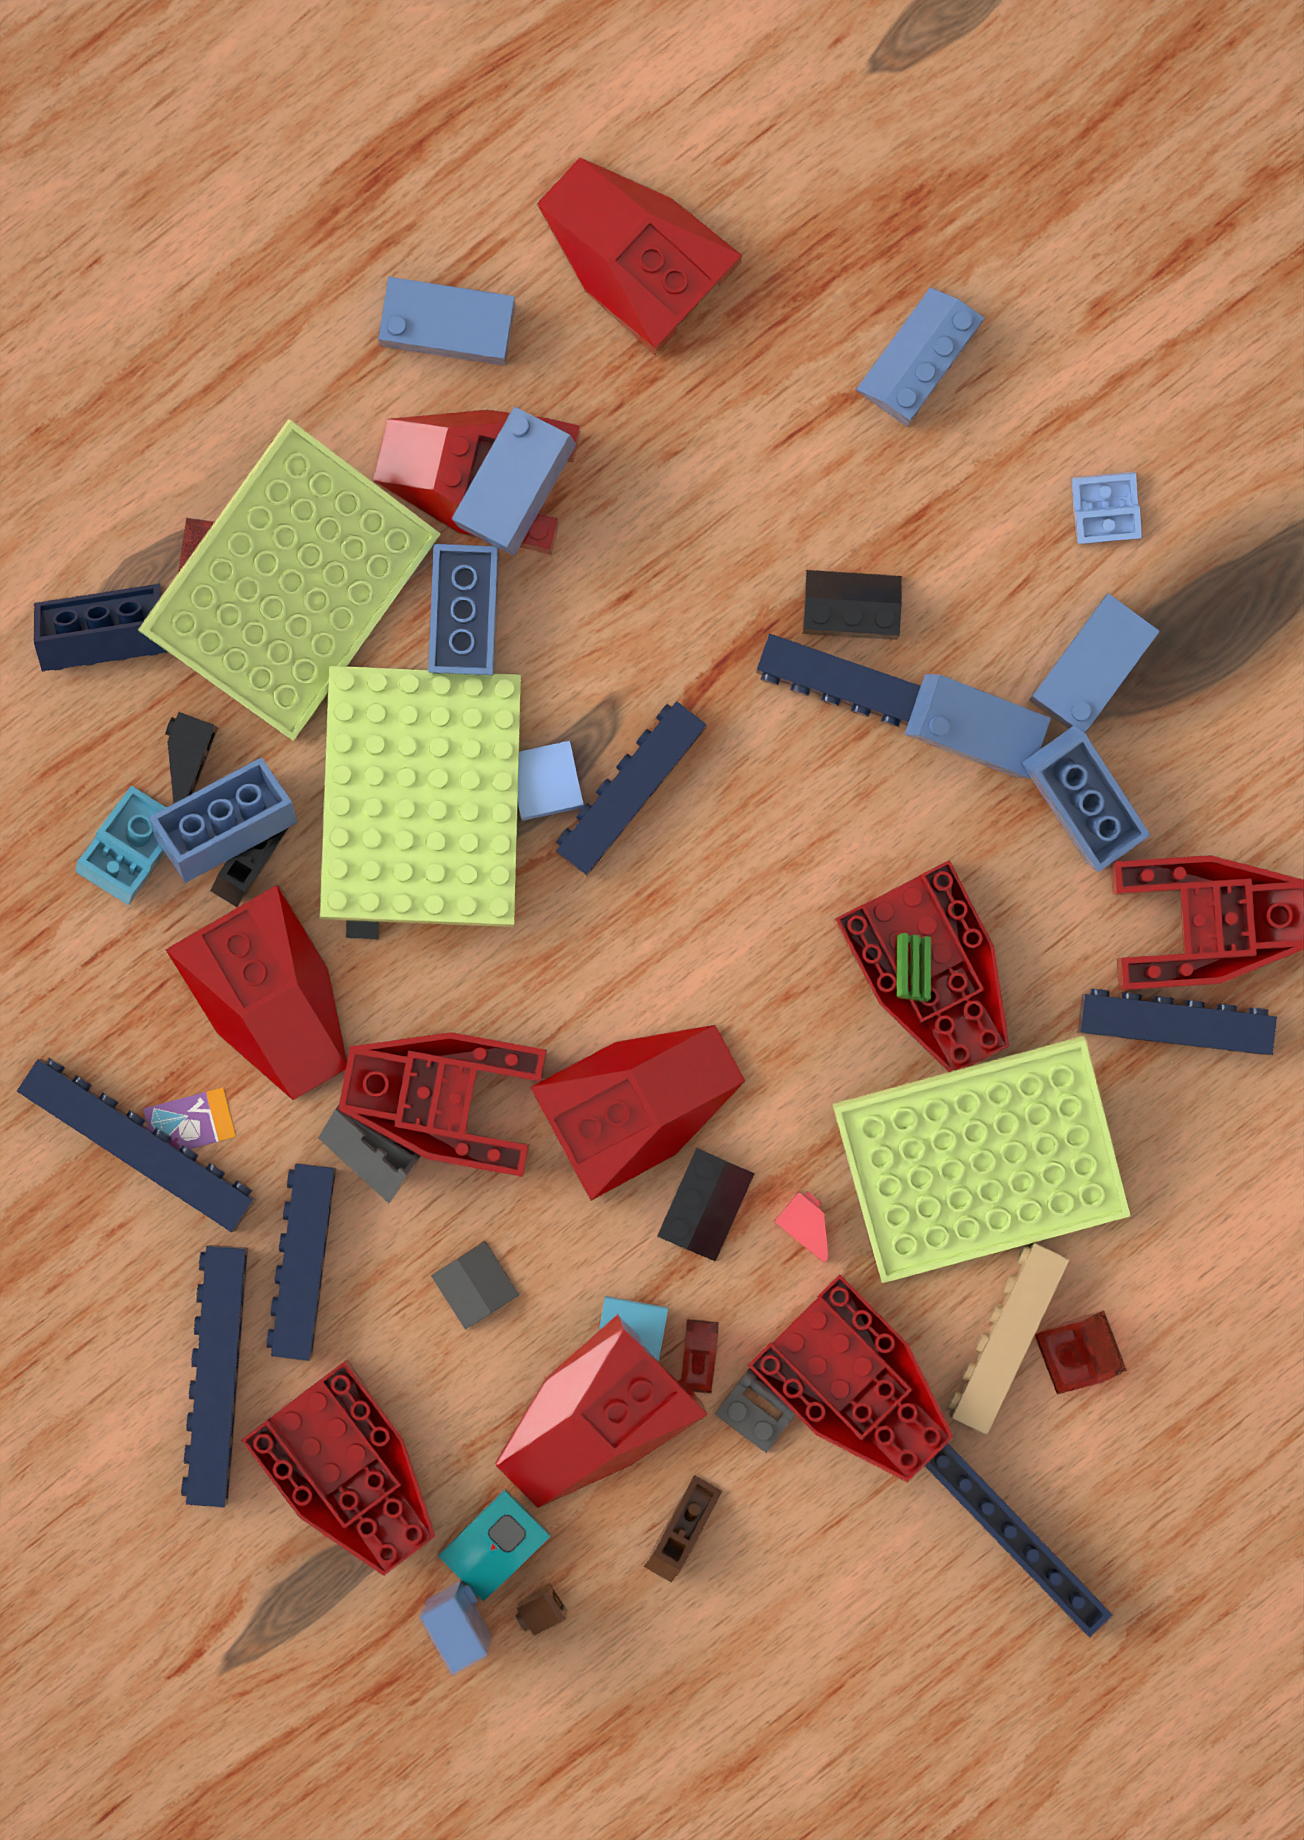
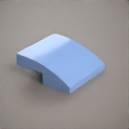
M1135 472L1071 477L1078 544L1142 538Z
M570 741L519 751L518 806L522 821L584 807Z

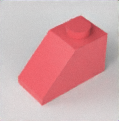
M808 1191L804 1196L797 1192L774 1222L825 1263L829 1257L824 1212L819 1209L822 1202Z

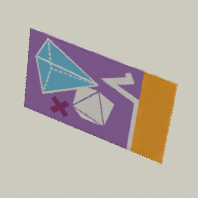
M223 1088L143 1109L148 1129L154 1131L157 1127L172 1137L170 1143L179 1149L182 1145L192 1149L236 1137Z

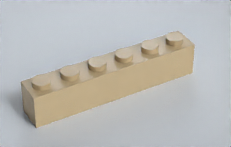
M1031 1243L1030 1247L1024 1246L1016 1262L1021 1266L1016 1276L1010 1275L1004 1286L1003 1292L1007 1295L1003 1304H996L989 1318L993 1325L988 1334L983 1333L976 1345L975 1350L979 1352L975 1363L969 1362L961 1378L966 1382L961 1392L955 1391L949 1402L948 1409L952 1410L950 1413L951 1418L986 1435L988 1434L1070 1261L1069 1259L1036 1243Z

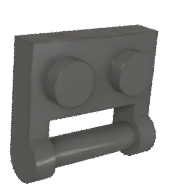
M749 1368L717 1409L715 1415L767 1453L796 1414L768 1385L756 1377L757 1374ZM749 1387L781 1411L783 1414L780 1418L776 1420L744 1396L743 1392L746 1388Z

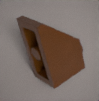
M549 1583L518 1603L517 1610L519 1613L515 1615L523 1630L526 1632L530 1629L535 1636L564 1621L567 1616V1609Z

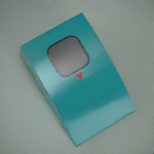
M505 1488L456 1536L438 1557L466 1585H470L475 1594L484 1601L551 1536V1533Z

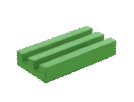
M907 933L897 935V998L924 1002L931 999V937L925 936L920 938L919 935L908 936ZM908 944H911V963H909L911 992L908 991Z

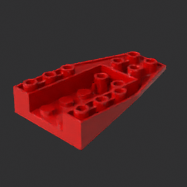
M581 157L537 203L585 292L654 355L677 333V327L706 295L717 284L720 286L741 264L742 255L675 200Z
M950 860L834 919L879 1005L948 1072L970 1067L1010 1046L994 945ZM901 933H907L908 936L919 935L920 938L925 936L931 937V999L926 1002L897 998V935ZM908 944V991L911 992V975H909L911 944Z
M275 885L165 949L216 1033L292 1100L297 1099L346 1070L347 1057L329 970L280 886Z
M716 1025L614 1042L530 1088L590 1201L675 1156L745 1082V1079Z
M840 1274L795 1321L748 1364L815 1435L907 1483L954 1437L908 1343Z
M617 1314L545 1378L497 1458L495 1466L539 1508L633 1465L708 1414L701 1399L681 1379L677 1381L642 1345L637 1333Z
M348 1359L241 1440L300 1519L383 1576L436 1537L405 1442Z

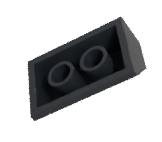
M806 570L802 634L897 640L900 636L902 576Z
M696 1147L657 1237L716 1261L755 1173Z

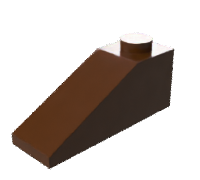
M694 1475L658 1538L644 1567L672 1583L682 1570L722 1491Z

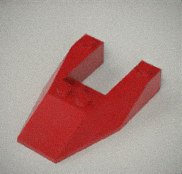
M478 410L388 419L373 481L457 533L476 537L459 528L452 520V517L510 413ZM536 417L572 437L576 446L568 462L573 463L580 436V426L549 418ZM538 514L520 548L552 555L559 525L558 518Z
M1212 855L1114 861L1110 864L1112 895L1180 891L1184 954L1118 958L1119 991L1221 984L1304 950L1303 879Z
M453 1032L350 1046L338 1110L426 1159L523 1177L530 1144L466 1133L477 1070L541 1082L547 1050Z

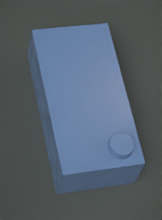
M388 277L378 337L380 346L506 366L516 305L515 297Z
M514 406L453 515L452 520L459 528L515 556L573 452L576 443L564 431Z
M434 544L429 673L493 676L499 548L496 546Z
M1108 593L1029 700L1068 729L1074 726L1086 733L1157 636L1159 630Z
M925 674L904 735L1007 775L1031 779L1022 762L1041 749L1051 718L938 674Z
M1072 726L1022 762L1023 767L1085 862L1097 872H1100L1151 836L1087 735L1078 728Z
M262 757L149 817L155 838L184 883L298 823L292 801Z
M461 1580L428 1598L420 1615L423 1624L452 1675L486 1656L492 1640V1634L475 1606V1603L478 1602L475 1592L470 1585L464 1586Z

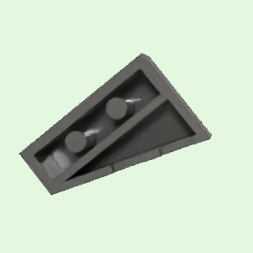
M338 1105L318 1138L382 1198L390 1203L409 1178L421 1155L339 1111Z

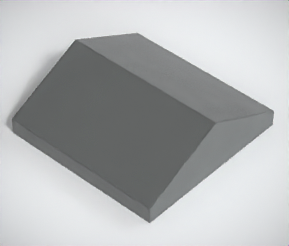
M486 1241L431 1275L465 1330L519 1296V1293Z

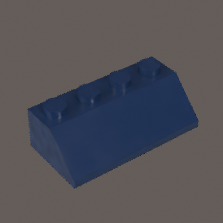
M160 584L34 603V645L42 672L82 665L90 666L96 663L115 660L122 661L140 656H154L168 652L138 631L162 597Z

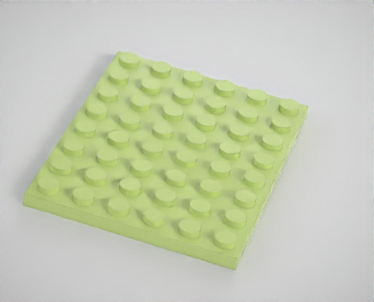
M287 420L138 631L294 741L328 693L329 666H347L441 533L293 421Z
M329 666L320 919L500 927L514 926L521 675L495 673L493 676L429 673L428 670Z
M1084 1036L833 1104L882 1283L1130 1217Z

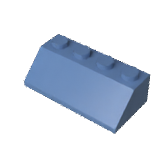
M930 287L857 387L856 391L908 427L980 328L984 317L959 299Z

